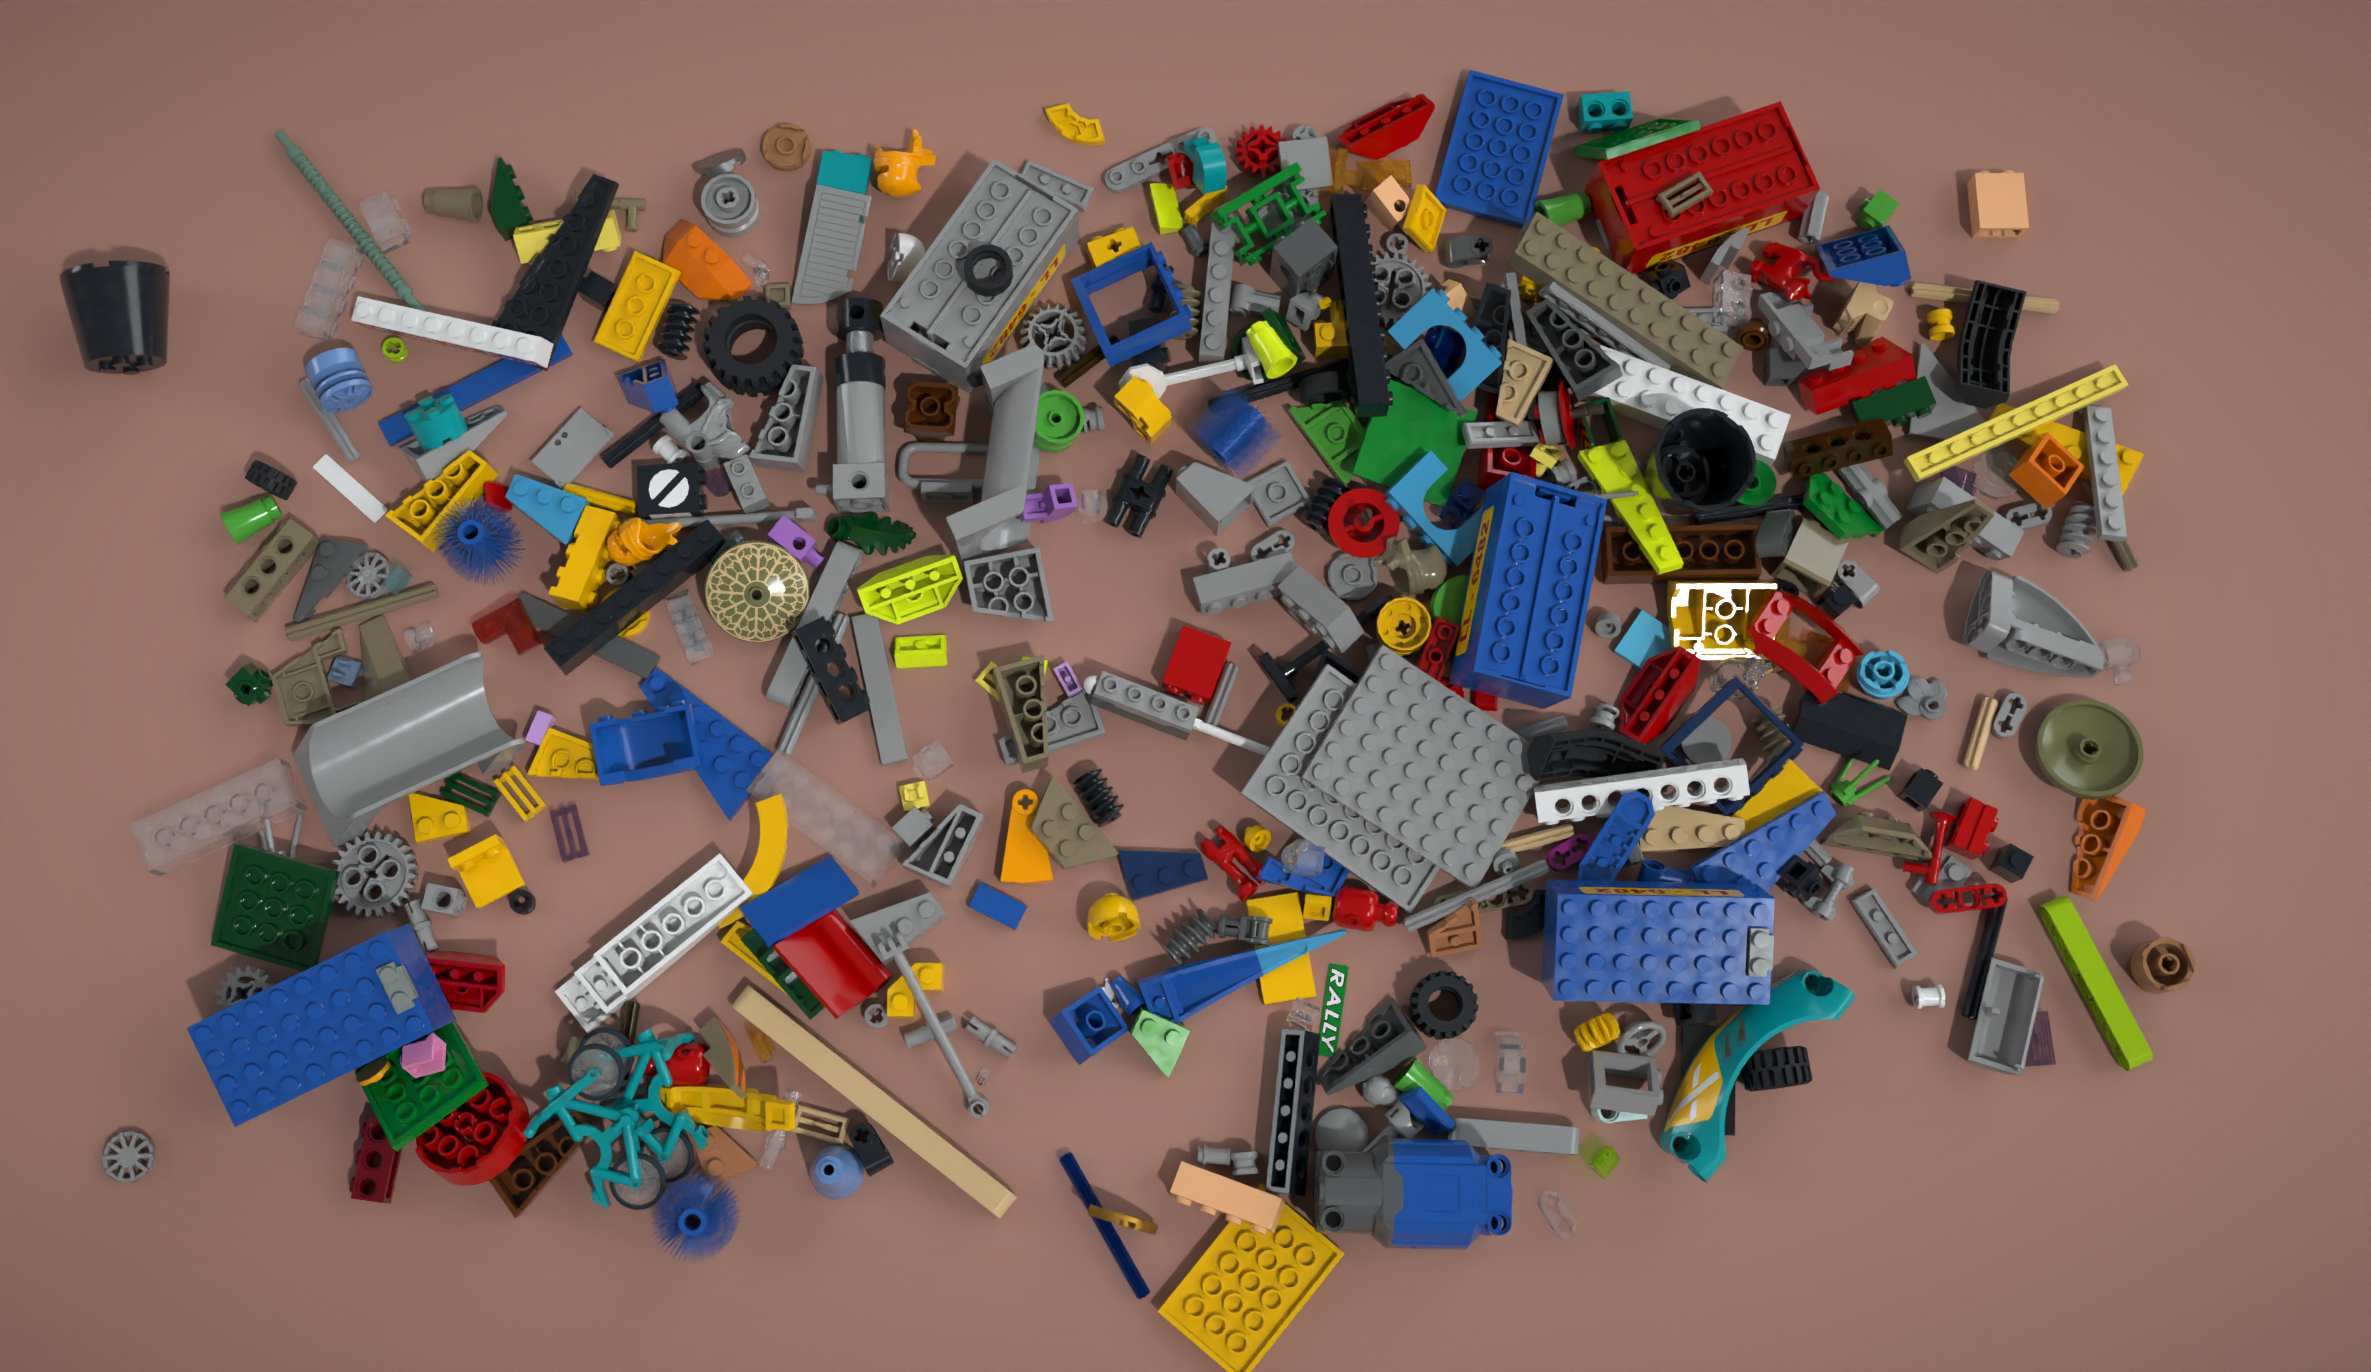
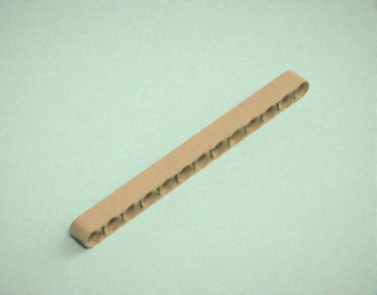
M748 985L731 1007L998 1218L1001 1219L1015 1201L1016 1195Z

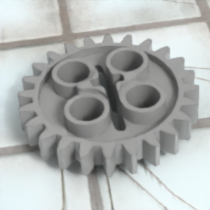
M1385 252L1384 259L1375 255V262L1371 261V264H1375L1376 277L1382 276L1386 278L1385 280H1377L1375 277V280H1373L1374 285H1378V298L1382 300V302L1376 303L1377 306H1381V321H1379V324L1380 322L1384 323L1385 330H1387L1389 324L1394 325L1431 290V283L1428 282L1429 274H1423L1424 267L1416 268V259L1410 263L1407 262L1408 255H1405L1402 260L1399 259L1397 252L1393 258H1390L1389 254ZM1395 272L1391 309L1387 310L1391 273ZM1406 279L1409 280L1410 283L1404 284L1400 282V280ZM1403 301L1407 303V305L1400 306L1397 304V302Z
M376 832L374 838L370 833H365L364 841L360 837L355 836V845L346 842L348 851L339 850L338 853L342 857L341 860L332 861L338 866V869L335 870L340 871L337 882L338 888L334 894L336 896L342 895L338 902L342 905L347 904L346 910L352 912L356 909V915L362 916L366 913V917L373 918L375 912L377 916L384 917L385 909L393 914L394 905L403 908L401 899L403 897L411 899L407 893L408 889L416 890V887L411 884V880L419 879L418 876L412 874V871L418 869L419 866L410 863L416 858L413 854H407L411 848L407 845L401 847L403 841L399 838L393 841V836L390 834L383 838V834L380 832ZM376 851V859L368 863L367 857L369 853ZM397 865L398 871L396 875L389 877V869ZM373 871L378 874L376 879L371 875ZM360 873V881L352 885L351 879L353 875ZM377 887H381V896L373 899V891Z

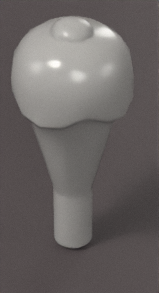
M1377 1075L1368 1079L1362 1085L1365 1101L1373 1106L1385 1105L1393 1107L1400 1101L1399 1098L1402 1093L1390 1084L1388 1078Z

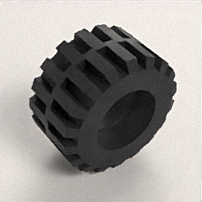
M1445 971L1433 972L1415 986L1409 999V1012L1412 1014V1022L1417 1024V1029L1420 1032L1423 1031L1426 1033V1036L1430 1038L1435 1037L1436 1040H1448L1459 1036L1471 1027L1470 1025L1477 1017L1476 1012L1479 1005L1476 1004L1478 999L1477 993L1474 994L1472 990L1474 987L1471 983L1468 984L1465 981V977H1459L1456 975V972L1452 971L1449 973ZM1438 990L1450 992L1458 1002V1013L1449 1021L1435 1018L1429 1010V998Z
M1803 1046L1755 1051L1741 1069L1745 1090L1751 1092L1803 1085L1813 1080L1807 1048Z

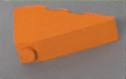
M2113 796L2099 800L2082 799L2077 811L2079 828L2078 836H2075L2077 854L2076 860L2073 862L2072 893L2097 902L2138 835L2147 812L2146 809Z

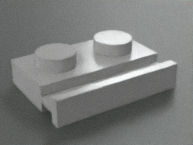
M1942 849L1937 885L1930 886L1925 884L1926 875H1920L1910 889V892L1915 893L1928 904V899L1933 892L1962 887L1973 871L1954 857L1946 854ZM1941 897L1937 900V904L1944 906L1951 903L1954 898L1944 900Z

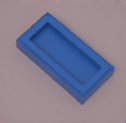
M982 883L979 884L968 906L1015 931L1027 909L1026 905Z
M1421 1086L1402 1092L1399 1100L1433 1135L1453 1128L1455 1122Z

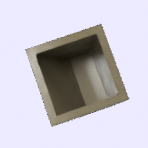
M1803 518L1796 526V531L1786 556H1780L1770 576L1781 582L1788 581L1794 583L1801 593L1816 600L1830 586L1849 542L1839 539L1831 531L1825 530L1815 520Z

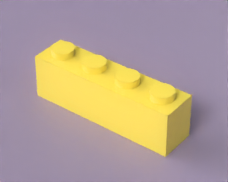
M614 210L609 211L594 251L602 250L603 252H609L621 245L622 238ZM562 219L515 228L513 237L521 264L528 263L532 265L539 254L542 255L550 243L548 240L552 234L555 235L564 221Z

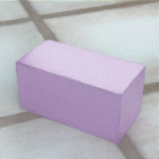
M1067 661L1053 668V672L1068 698H1072L1082 692L1083 688Z
M538 710L525 741L540 747L548 727L553 728L556 718L553 715Z

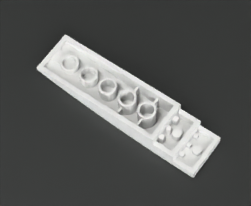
M719 853L594 953V957L574 972L575 976L558 988L555 993L585 1031L589 1033L687 953L750 898L753 893L721 853Z

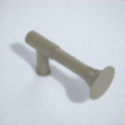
M577 189L575 190L574 206L579 200L577 198L579 196ZM620 198L613 200L612 209L628 210L626 231L637 232V210L645 211V199Z

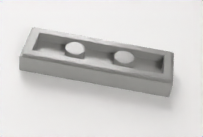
M1027 160L1021 172V175L1043 186L1052 194L1082 212H1085L1095 192L1093 187L1030 160Z
M1524 420L1519 428L1505 421L1463 423L1461 427L1467 449L1536 446L1540 442L1533 420Z
M1874 887L1850 901L1894 969L1918 955Z

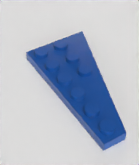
M656 667L640 688L656 712L657 707L672 705L674 701L688 699V703L692 704L703 767L694 768L728 820L731 821L779 759Z

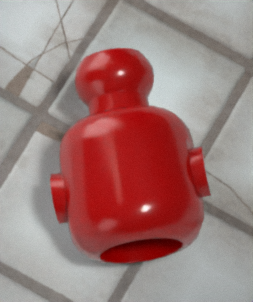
M1345 886L1340 888L1336 894L1333 921L1339 927L1366 932L1372 931L1376 922H1381L1387 927H1393L1397 923L1399 906L1394 902L1379 903L1378 894L1372 890Z
M685 1043L675 1049L672 1057L665 1061L672 1077V1085L698 1086L707 1082L710 1073V1063L703 1056L709 1050L707 1045L702 1043ZM652 1057L644 1072V1075L649 1077L658 1074Z

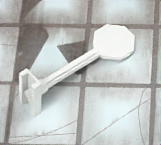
M1248 337L1242 338L1243 355L1234 356V359L1170 374H1163L1162 371L1147 363L1129 367L1120 379L1119 387L1121 390L1136 376L1140 380L1145 379L1153 387L1152 391L1159 399L1168 385L1233 370L1241 371L1248 369L1254 385L1264 381L1259 368L1261 365L1260 360L1250 345Z

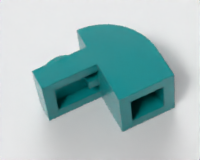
M1206 137L1185 141L1183 151L1194 164L1192 180L1200 191L1206 194L1225 189L1227 176L1226 162L1218 142L1210 143Z

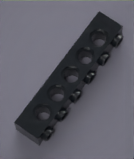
M1282 1029L1265 1192L1305 1196L1321 1034L1306 1030Z

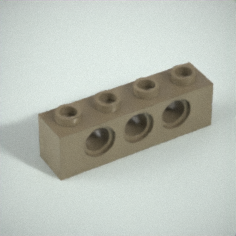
M290 518L287 523L279 527L277 535L273 540L263 546L260 555L254 563H250L245 568L244 575L239 581L229 587L224 600L257 623L318 549L320 540ZM292 544V549L284 554V549ZM275 564V570L267 574L268 568ZM259 584L258 590L251 594L252 587Z

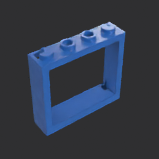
M1152 242L1071 279L1110 367L1192 329L1189 319L1193 318L1189 307L1187 304L1182 306L1180 301L1184 297L1178 285L1173 287L1172 282L1175 281L1171 269L1170 267L1164 268L1163 264L1167 263L1162 251H1156ZM1154 265L1177 315L1111 345L1089 295Z

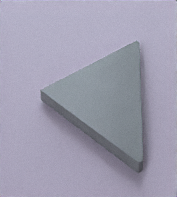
M1921 343L1918 348L1915 371L1916 379L1923 376L1926 377L1936 400L1934 410H1931L1932 413L1920 419H1917V416L1909 419L1907 435L1942 442L1985 423V420L1974 406L1965 404L1956 390L1957 384L1926 344ZM2001 444L1988 451L2003 453L2005 446Z

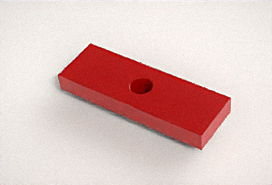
M1436 617L1433 622L1417 668L1440 682L1460 625ZM1436 653L1439 656V661H1433L1431 654Z

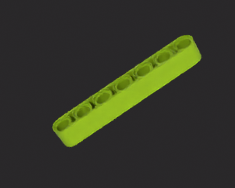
M2061 895L2040 905V916L2119 1064L2126 1071H2130L2153 1059L2152 1051L2071 900L2066 895Z

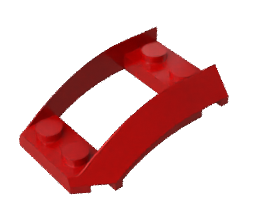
M1778 590L1770 592L1746 628L1749 639L1753 638L1755 644L1753 652L1756 655L1760 654L1792 676L1806 691L1810 690L1818 698L1816 701L1819 704L1825 703L1839 693L1836 688L1856 657L1864 655L1860 646L1827 614L1795 594ZM1793 608L1818 624L1834 639L1816 668L1801 656L1773 639Z

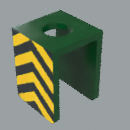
M1609 397L1577 406V408L1603 404L1605 413L1601 415L1611 443L1621 441L1622 434ZM1586 417L1574 419L1583 450L1593 448L1595 443Z

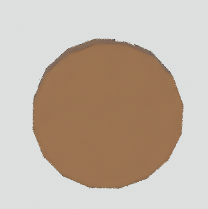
M781 123L765 134L762 141V152L767 163L774 169L794 171L801 168L808 161L811 155V141L807 133L800 126L792 123Z

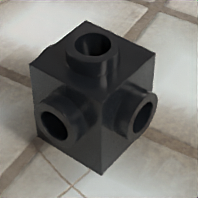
M1673 259L1658 264L1655 269L1647 273L1648 285L1669 299L1676 298L1678 294L1691 287L1685 266Z
M1797 855L1779 873L1786 885L1784 890L1795 899L1800 897L1805 902L1816 895L1824 884L1819 875L1821 872L1819 868L1812 862H1806Z

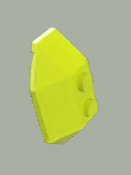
M954 554L930 555L880 572L857 588L866 614L898 625L945 608L958 585L963 580Z

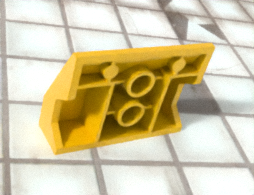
M1668 580L1667 613L1671 650L1681 646L1701 660H1769L1753 652L1755 644L1753 638L1749 639L1746 628L1770 592L1777 589V583L1769 580Z

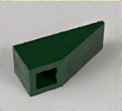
M500 157L497 161L491 213L500 234L505 241L514 238L513 234L516 227L531 225L530 221L534 219L529 207H524L521 200H524L525 196L519 185L515 186L513 179L517 177L511 164L506 165L502 157Z

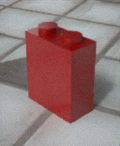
M1183 625L1162 679V688H1165V692L1178 697L1182 694L1190 697L1189 700L1195 704H1210L1231 649V642Z

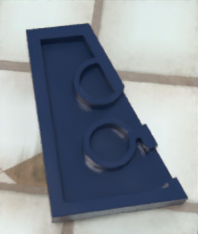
M1118 850L1132 901L1208 880L1200 853Z

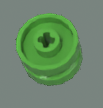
M1059 390L1047 391L1040 395L1033 442L1035 448L1042 452L1053 454L1063 452L1072 446L1083 428L1085 417L1081 404L1074 396Z

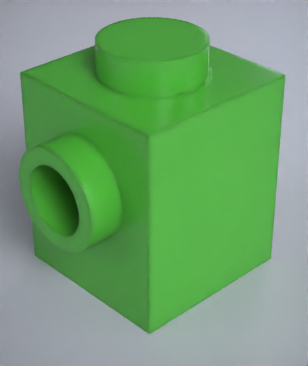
M1880 189L1871 200L1867 197L1858 208L1861 214L1856 220L1867 231L1882 227L1900 203Z

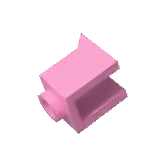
M432 1032L427 1039L403 1046L400 1056L401 1067L414 1078L445 1071L446 1043Z

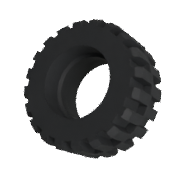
M743 296V301L737 302L736 299L729 301L730 306L727 308L722 305L717 310L719 315L710 318L708 323L711 328L705 329L704 338L706 341L703 343L704 351L707 355L706 359L718 381L721 380L724 387L728 390L733 388L736 394L742 396L745 392H748L750 397H758V393L762 392L764 396L772 395L771 390L775 388L780 391L792 365H802L800 358L804 357L803 340L790 312L785 307L781 308L780 304L773 299L768 303L766 297L757 296L756 300H752L751 296ZM760 329L775 335L777 344L774 351L767 359L759 363L744 364L736 361L731 355L733 344L745 332Z

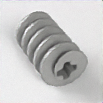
M2075 501L2071 502L2072 507L2068 510L2069 516L2065 519L2066 525L2062 528L2063 534L2060 536V543L2056 547L2060 554L2069 558L2082 557L2081 554L2090 553L2091 548L2086 545L2093 544L2094 539L2089 536H2094L2097 533L2096 529L2093 528L2096 527L2094 506L2085 502Z

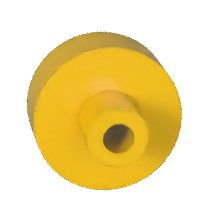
M1262 825L1249 826L1244 831V844L1252 852L1258 853L1263 851L1271 841V833Z

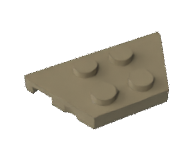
M1055 777L1049 780L1029 830L1058 865L1064 870L1117 856L1119 853Z

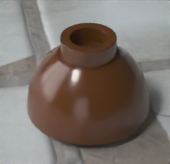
M1751 318L1738 329L1736 342L1747 351H1761L1770 345L1771 334L1768 326L1761 319Z

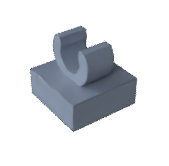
M337 655L327 680L355 689L363 665L360 662Z

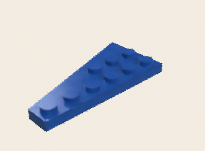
M1820 791L1688 868L1696 883L1757 884L1768 892L1779 880L1780 871L1796 855L1800 856L1837 814L1826 793Z

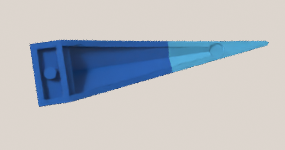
M1335 930L1163 969V972L1139 979L1138 983L1148 1011L1175 1023H1180L1257 978L1345 935L1347 930Z

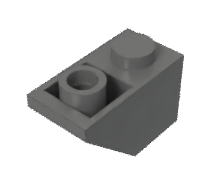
M1782 346L1773 347L1764 356V386H1790L1808 368L1801 359L1793 361L1788 353L1783 350Z

